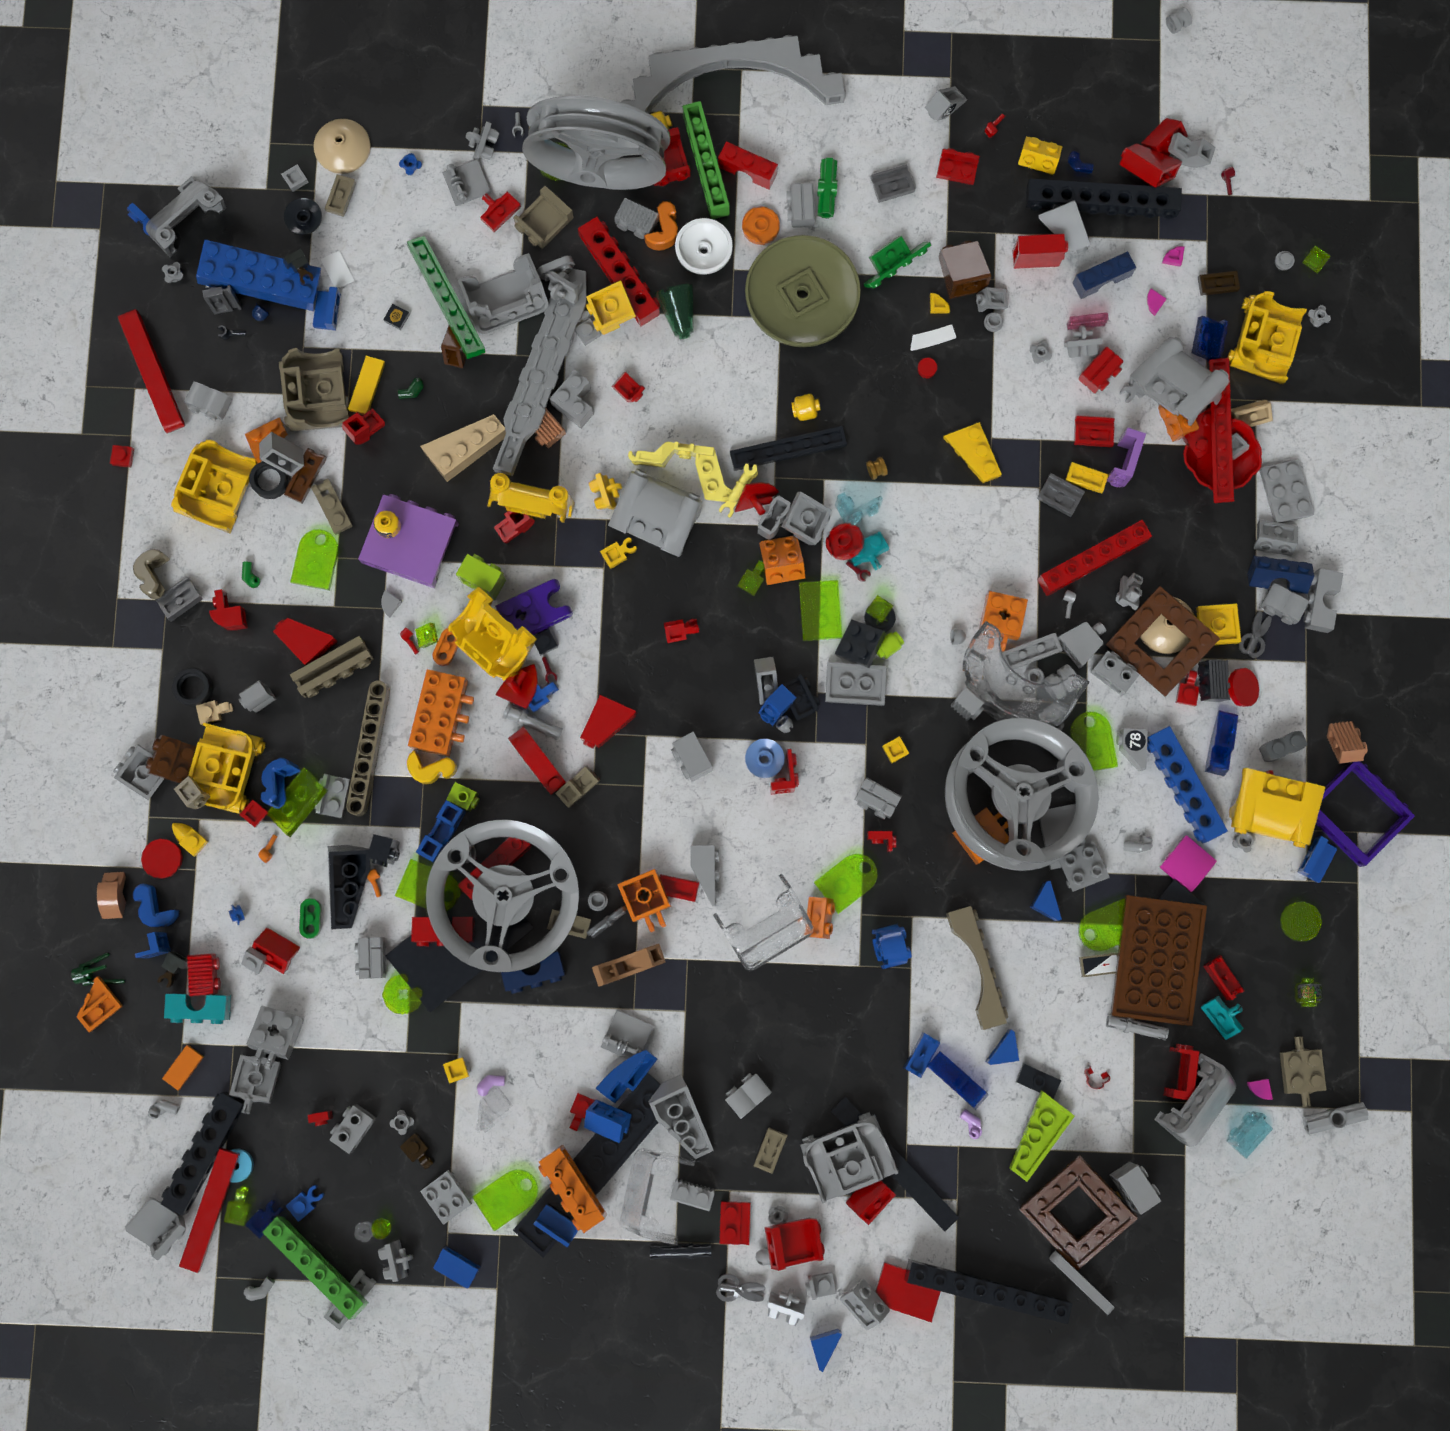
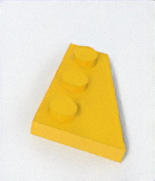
M980 422L943 437L955 449L958 456H961L968 464V467L982 483L1001 477V471Z

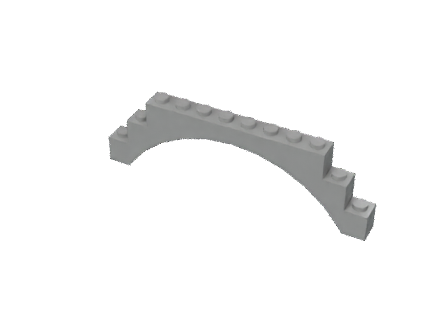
M786 35L783 38H766L761 41L749 40L745 43L737 44L732 42L722 46L694 47L684 51L656 52L653 55H649L651 76H639L633 79L635 100L625 99L621 101V103L636 107L650 114L652 109L670 91L685 81L707 72L725 68L766 70L787 77L808 89L824 105L844 103L845 92L842 73L836 74L831 72L823 75L820 54H807L801 57L798 36Z

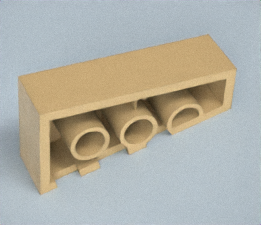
M491 415L420 447L448 482L505 438L506 431L497 417Z

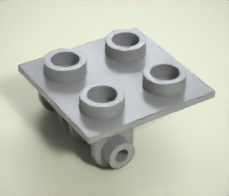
M478 159L458 167L449 164L446 166V171L442 172L455 206L477 199L483 195L485 196L486 193H491Z
M1094 841L1073 849L1059 859L1067 878L1066 884L1068 888H1071L1072 892L1110 878Z
M617 1010L602 1041L601 1048L628 1059L643 1051L654 1026Z
M449 1170L420 1191L443 1225L472 1204L470 1201L471 1197L469 1198L466 1192L462 1191L464 1187L460 1188L459 1185L461 1183H457V1179L453 1175L454 1173H451Z

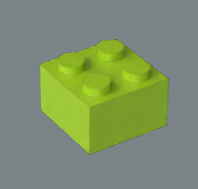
M467 554L456 573L461 583L474 590L480 587L493 600H496L506 582L500 567L492 563L490 566L487 565L483 558L475 554L473 557Z

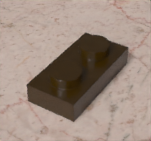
M1237 271L1198 276L1200 296L1238 292L1240 290Z

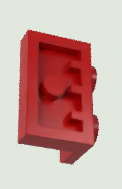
M951 148L942 149L936 178L973 185L980 156L972 152H957Z

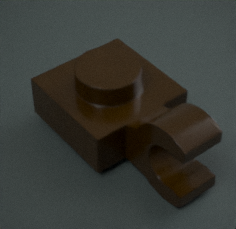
M414 1133L400 1146L412 1162L418 1159L425 1170L434 1164L425 1153L429 1147L417 1133Z

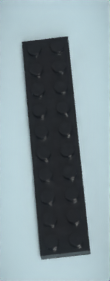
M649 1073L644 1076L635 1090L631 1091L617 1108L632 1115L627 1134L623 1132L622 1141L618 1143L595 1133L573 1159L595 1195L602 1190L658 1124L648 1101L661 1084ZM550 1187L513 1229L520 1238L543 1258L557 1242V1240L534 1225L546 1204L570 1220L574 1219L570 1211L567 1213L562 1207L560 1195H555Z

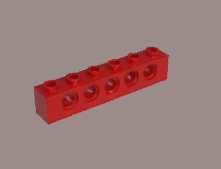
M595 217L578 228L579 237L610 283L614 284L619 281L623 283L636 315L635 320L642 327L660 315L659 308L661 306L655 297L652 298L650 296V289L645 282L642 283L638 278L640 275L635 267L631 268L629 265V258L626 253L619 250L616 238L614 236L610 237L608 234L609 229L605 222H600L598 217ZM598 238L604 239V241L601 243L595 242V240ZM608 253H613V254H614V257H612V258H607V257H605V256H606ZM619 268H623L625 270L623 273L616 272V270ZM630 283L636 285L632 289L626 287ZM638 299L646 300L643 304H638L636 301Z
M1141 520L1043 573L1037 581L1046 596H1049L1146 543L1152 535L1144 521Z

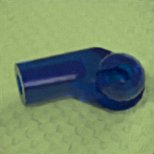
M1076 151L1070 153L1068 163L1074 171L1092 173L1093 164L1082 163L1079 159V153Z

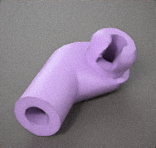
M487 1075L477 1085L478 1094L486 1096L492 1086H504L505 1076Z
M964 1109L960 1118L968 1123L969 1136L972 1139H978L982 1134L981 1120Z

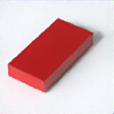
M660 874V880L667 896L692 902L696 901L699 882Z

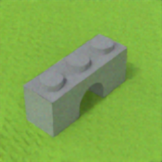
M1320 568L1314 572L1315 576L1311 584V592L1307 596L1309 601L1308 611L1304 614L1303 622H1306L1305 629L1329 633L1334 630L1337 610L1327 608L1324 605L1323 597L1325 594L1334 596L1341 591L1343 573Z

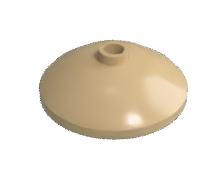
M336 119L326 123L318 131L314 140V153L318 162L325 169L333 173L346 174L359 169L366 162L370 154L371 143L366 130L357 122L349 119Z
M1174 597L1194 615L1191 608L1184 601ZM1162 614L1140 636L1148 648L1162 654L1179 652L1190 642V639L1173 624L1168 625L1167 619Z

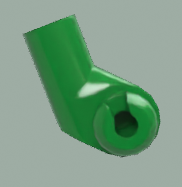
M242 562V581L251 588H257L261 580L252 573V562Z

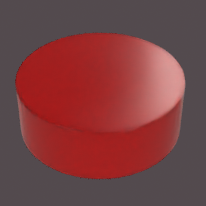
M931 358L922 359L917 368L919 375L923 378L933 377L937 371L936 362Z

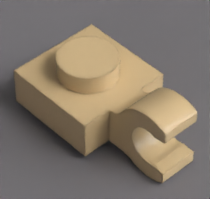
M214 700L196 705L201 725H203V722L209 724L220 721V714L233 711L232 703L229 704V702L218 705L217 701Z

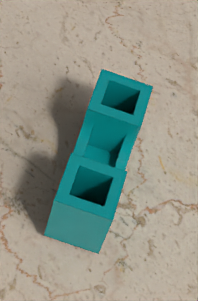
M189 994L165 995L164 1018L171 1019V1023H183V1019H191V1023H203V1020H211V1024H223V1020H230V995H206L205 1005L199 1011L193 1008Z

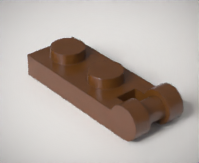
M307 448L303 455L304 466L293 475L284 492L286 497L303 504L327 456L321 453H314L315 451ZM309 461H315L314 465L308 464Z

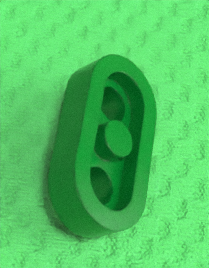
M306 899L300 905L299 931L307 939L316 938L321 931L322 907L316 899ZM310 905L315 907L313 912H309ZM313 925L314 931L310 933L308 927Z

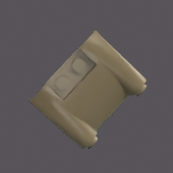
M298 348L288 350V353L282 357V361H279L283 405L287 414L284 417L286 428H289L290 431L342 427V422L349 418V413L346 406L343 377L344 365L340 349H334L321 354L304 353Z

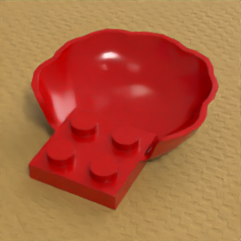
M1210 408L1197 416L1196 421L1199 429L1187 433L1182 439L1186 443L1183 455L1187 468L1193 472L1194 477L1200 484L1213 490ZM1232 419V435L1238 433L1249 444V450L1233 460L1234 489L1245 486L1252 476L1261 469L1262 448L1248 424L1242 420Z

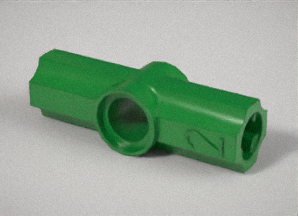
M833 158L821 159L817 216L825 219L834 216L835 198L837 195V160Z

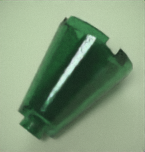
M682 284L672 286L665 293L663 289L655 293L656 298L674 336L679 337V340L690 338V334L694 332L693 285Z

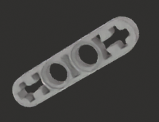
M1054 1251L1049 1259L1096 1305L1109 1315L1115 1307L1059 1253Z

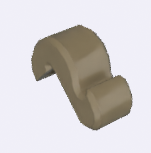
M150 549L143 552L133 565L134 575L144 583L139 585L140 590L151 599H159L165 592V588L154 569L159 568L170 560L158 549Z

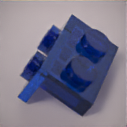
M1205 316L1198 317L1191 353L1208 361L1220 358L1224 351L1228 321L1222 320L1217 322Z

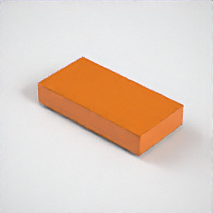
M186 1045L162 1079L176 1090H181L204 1056L191 1046Z

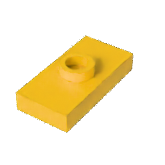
M1072 462L1065 481L1102 494L1109 474Z

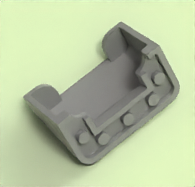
M195 181L146 224L148 235L169 258L177 252L174 248V241L177 237L173 228L198 206L205 213L209 210H214L220 214L226 209L224 200L218 192L203 182Z
M529 253L516 258L513 263L515 271L481 284H479L474 276H466L457 280L476 330L479 333H490L543 313L548 308V300L542 282Z
M1202 1053L1199 1055L1198 1060L1201 1070L1197 1072L1202 1081L1183 1108L1178 1111L1173 1107L1171 1109L1172 1112L1169 1114H1164L1160 1111L1154 1119L1177 1140L1188 1147H1194L1201 1141L1236 1090V1082L1230 1072L1223 1065Z

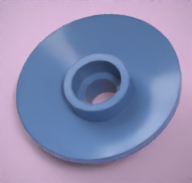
M759 739L753 742L748 747L745 755L748 770L759 778H770L777 775L783 768L785 761L781 746L770 739ZM762 756L768 757L767 763L761 761Z

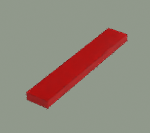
M219 1148L179 1267L196 1273L200 1272L240 1154Z

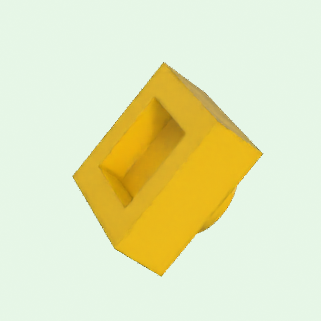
M900 736L882 746L891 764L909 754Z
M463 1057L443 1064L449 1084L469 1077Z

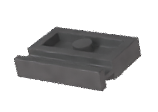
M907 164L870 176L878 203L915 192Z
M230 285L226 289L211 287L207 290H202L203 298L214 315L233 311V308L241 310V303Z
M1051 473L1037 499L1071 517L1085 491Z
M185 577L165 591L161 598L155 600L167 619L172 622L202 601L203 598L192 584V581Z

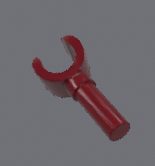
M1229 167L1221 173V177L1226 183L1227 194L1232 195L1230 178L1235 177V170L1233 167Z
M849 560L846 562V565L858 574L859 581H866L862 578V573L869 577L871 576L868 570L857 568Z
M543 657L542 661L547 673L545 680L549 683L548 675L553 674L557 681V675L552 672L547 657Z

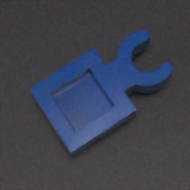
M317 1185L312 1186L308 1190L307 1196L304 1192H301L286 1205L298 1222L316 1208L312 1203L313 1201H319L324 1197V1193L318 1197L314 1196L313 1191L318 1187Z

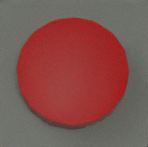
M851 523L837 525L826 538V548L830 555L837 560H848L855 557L862 550L865 543L864 535L860 528L856 525H851Z
M1235 669L1228 678L1230 698L1239 707L1252 706L1259 697L1258 680L1250 669Z
M157 839L146 845L141 857L142 867L150 876L165 879L173 876L181 867L183 856L181 849L174 842L167 839Z

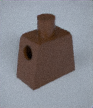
M448 325L441 344L444 364L463 368L466 356L451 327Z

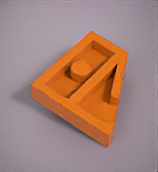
M100 976L94 979V984L77 1015L78 1020L88 1032H92L123 1007Z

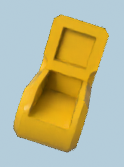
M415 750L409 754L407 759L409 773L416 781L422 784L434 783L442 773L445 779H449L457 772V764L448 757L423 767L420 757Z

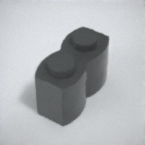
M1294 731L1263 744L1259 750L1264 762H1272L1302 750L1307 746V742L1302 731Z

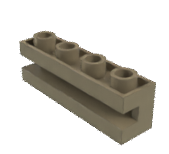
M358 636L293 672L290 676L297 684L300 694L305 698H311L319 693L318 690L335 685L336 680L351 676L353 671L359 667L363 669L371 664L370 661L374 660L364 640Z

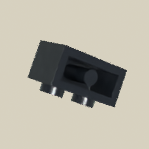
M373 834L367 858L372 859V863L384 867H387L388 864L394 865V862L398 861L400 856V850L398 849L400 842L392 838Z

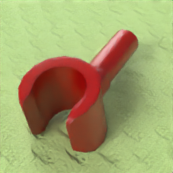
M1001 114L995 121L987 124L984 131L989 138L998 132L996 126L1005 117L1004 114Z
M404 628L400 636L416 655L419 651L410 640L414 634L408 628Z

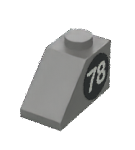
M954 86L938 90L924 108L932 119L939 121L946 119L962 106L967 99Z
M1123 728L1120 730V733H1117L1116 737L1119 751L1138 771H1143L1147 765L1148 730Z

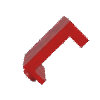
M678 127L668 129L670 144L664 151L663 158L666 164V173L663 179L654 184V186H665L669 182L675 180L683 181L690 177V167L687 164Z
M1176 1044V1048L1170 1047L1169 1051L1181 1054L1177 1089L1165 1087L1164 1096L1188 1100L1194 1092L1199 1060V1051H1193L1194 1046Z
M809 1217L765 1227L771 1269L780 1271L788 1266L824 1260L825 1249L820 1239L821 1226L816 1218Z

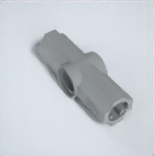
M1363 1102L1336 1109L1330 1108L1324 1112L1304 1116L1303 1125L1309 1135L1333 1128H1343L1345 1125L1368 1120V1111ZM1337 1113L1339 1120L1334 1124L1332 1116Z

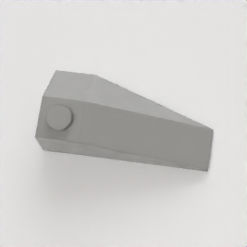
M681 1074L663 1082L648 1101L656 1120L695 1159L714 1151Z

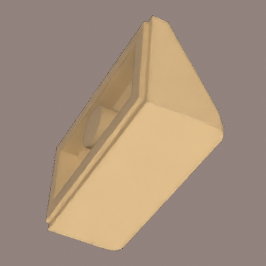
M1262 400L1232 408L1231 418L1242 420L1250 427L1273 421L1271 403L1267 400Z

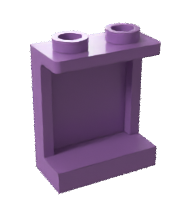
M1127 428L1120 437L1117 446L1128 449L1122 469L1115 467L1108 475L1107 482H1110L1112 486L1125 487L1133 477L1146 433Z

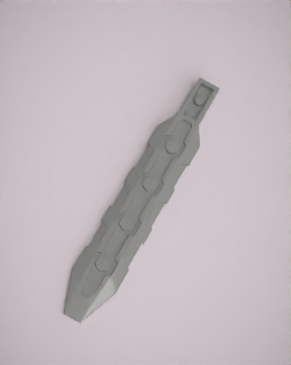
M573 269L568 274L571 283L578 280L583 284L582 292L578 294L577 303L573 304L563 298L554 300L550 296L549 306L545 309L543 322L538 334L535 335L526 366L520 374V382L515 395L509 403L503 418L506 435L493 467L495 472L513 476L525 442L540 428L546 412L545 407L552 389L556 386L559 370L564 357L568 354L571 346L570 341L586 306V271Z

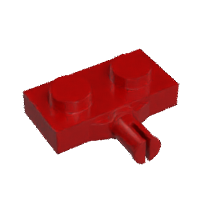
M508 192L496 200H493L486 193L485 196L483 195L482 200L489 207L480 218L495 233L521 208V204Z

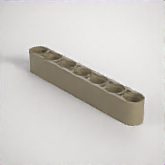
M380 680L372 682L369 686L346 804L348 812L355 816H363L368 810L389 701L390 689ZM379 686H383V693L381 695H376V688ZM375 705L380 706L378 714H372L371 712ZM375 724L376 731L369 734L368 727ZM367 744H372L373 746L370 753L364 752V747ZM368 763V771L362 773L360 770L361 765ZM364 782V791L358 792L357 785ZM356 802H361V809L358 812H354L353 805Z

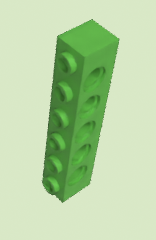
M701 101L682 105L683 118L711 219L728 216L730 206Z
M276 1217L262 1232L349 1320L355 1319L369 1302L284 1217Z

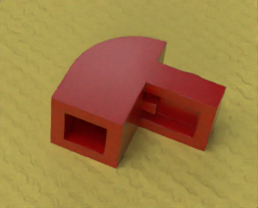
M371 409L362 416L357 412L342 422L343 431L356 445L369 441L372 434L385 426V422L374 409Z
M507 511L504 514L506 518L497 524L494 529L503 542L507 544L520 533H525L529 530L535 520L530 515Z
M222 589L214 590L215 596L212 598L214 608L217 609L209 611L213 621L227 630L248 628L245 609L241 606L229 607L227 593Z

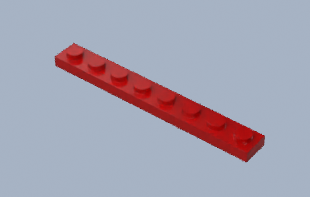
M1229 358L1209 360L1210 371L1222 369L1227 372L1230 381ZM1229 382L1222 392V398L1219 403L1215 405L1214 401L1211 402L1214 503L1234 502L1231 389Z

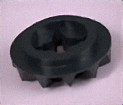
M883 602L870 605L864 616V621L867 625L884 630L885 632L893 627L896 620L893 608ZM883 611V618L886 621H881L876 625L877 619L874 616H878Z

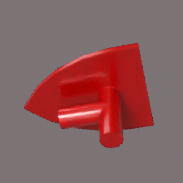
M769 483L746 484L735 512L755 508L759 515H763L766 511L762 505L770 504L773 500L772 497L779 491Z
M535 664L521 668L515 676H509L495 695L527 709L536 693L538 684Z

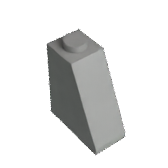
M1076 200L1038 215L1039 219L1054 234H1064L1065 241H1068V248L1072 252L1077 251L1078 254L1088 250L1087 246L1091 245Z

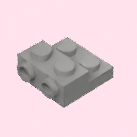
M797 492L781 527L793 533L794 537L806 544L816 545L822 538V531L830 520L832 510L806 494Z
M140 745L136 747L131 746L125 754L128 758L124 764L119 762L113 772L116 773L114 778L149 800L164 779L147 774L146 764L148 758L153 757V754Z

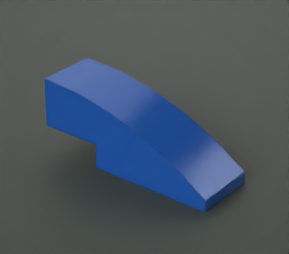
M647 1050L637 1053L614 1068L600 1082L596 1089L606 1098L616 1103L627 1088L631 1091L635 1090L658 1059Z

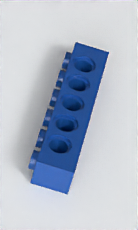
M1168 726L1147 737V750L1149 753H1153L1156 759V767L1164 773L1166 785L1168 788H1172L1175 793L1174 799L1176 803L1182 806L1186 821L1192 824L1195 838L1203 844L1228 832L1171 727ZM1162 746H1166L1169 749L1168 756L1162 754ZM1172 763L1178 766V773L1172 772ZM1181 781L1187 782V784H1188V790H1187V791H1184V790L1181 788V786H1180ZM1191 798L1197 800V808H1193L1190 805ZM1201 816L1207 818L1208 823L1206 826L1200 823Z

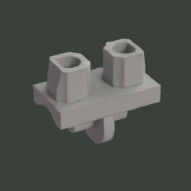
M487 121L485 126L482 127L480 135L478 134V128H474L473 132L466 133V139L470 141V147L474 148L475 143H477L473 155L475 160L480 157L490 160L494 148L485 145L486 140L495 144L498 139L499 132L490 128L492 123Z
M553 271L548 273L550 277L548 290L551 291V298L554 300L563 298L573 304L577 303L578 294L582 292V282L575 280L571 283L568 274L564 271L558 274Z
M1080 325L1079 331L1073 332V338L1079 337L1080 340L1064 341V347H1067L1070 358L1081 357L1080 346H1086L1087 356L1099 355V344H1103L1102 338L1086 339V336L1093 335V331H1086L1085 325Z
M1135 573L1129 578L1123 576L1120 579V591L1116 595V602L1123 607L1130 605L1132 609L1136 610L1139 607V598L1142 596L1140 585L1143 583V578Z
M400 1240L384 1245L385 1247L378 1250L379 1258L381 1260L388 1259L389 1263L388 1267L383 1268L384 1279H392L393 1282L408 1277V1261L414 1258L413 1254L406 1255V1250L401 1247Z
M790 1288L788 1294L780 1292L778 1295L771 1292L767 1305L768 1317L778 1319L780 1312L787 1314L786 1322L796 1326L800 1319L803 1320L806 1304L799 1302L800 1298L793 1296L794 1289Z

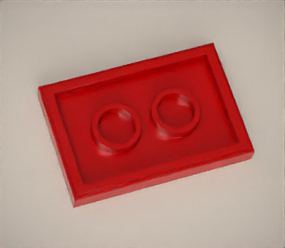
M884 1262L875 1290L876 1294L889 1309L932 1323L941 1291L907 1283L904 1280L906 1269Z

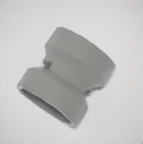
M1185 7L1179 9L1176 14L1166 17V25L1173 34L1181 31L1182 27L1186 28L1192 24L1191 14Z

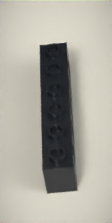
M221 1092L215 1096L211 1112H208L202 1120L203 1127L193 1136L191 1149H187L182 1157L184 1162L180 1168L175 1170L172 1175L173 1182L171 1186H167L161 1196L163 1198L161 1205L181 1216L189 1212L214 1165L219 1148L224 1147L242 1114L245 1101L238 1097L230 1096L228 1092ZM220 1110L226 1112V1119L224 1121L219 1118ZM211 1128L215 1129L216 1131L215 1139H212L209 1136V1130ZM200 1147L206 1149L205 1157L199 1155ZM190 1165L196 1168L195 1176L189 1173ZM180 1184L185 1185V1194L179 1192Z

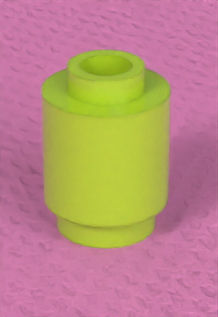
M896 631L887 634L877 655L880 658L888 659L902 648L901 646L904 644L902 637Z

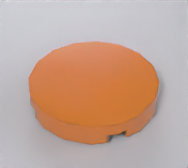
M767 207L752 208L743 218L742 230L744 236L754 244L765 245L770 243L779 233V218L773 210Z

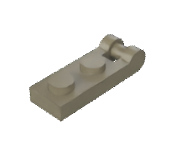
M329 478L323 480V483L311 486L335 535L353 527ZM328 490L330 494L323 497L321 492Z

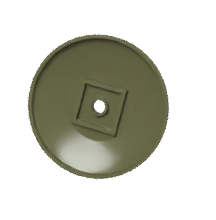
M790 236L766 247L752 263L746 279V303L754 322L766 335L786 345L811 347L834 339L851 323L859 305L860 281L852 261L838 246L815 236ZM800 290H804L808 296L806 298H799L797 293Z

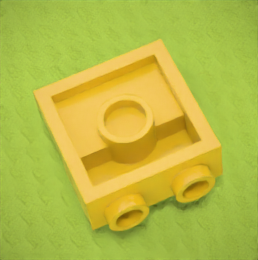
M621 281L586 296L588 304H586L587 310L595 318L592 321L596 331H601L603 335L620 328L619 324L636 317Z

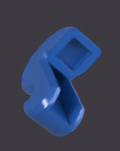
M278 758L269 763L261 777L262 784L266 787V791L261 792L262 802L276 809L281 808L286 802L284 777L300 772L299 766L285 758Z
M140 884L135 887L133 899L141 902L138 915L142 923L149 927H166L176 921L179 917V910L159 913L155 887L147 884Z

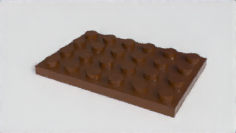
M1125 895L1110 1015L1192 1026L1207 910L1206 905Z

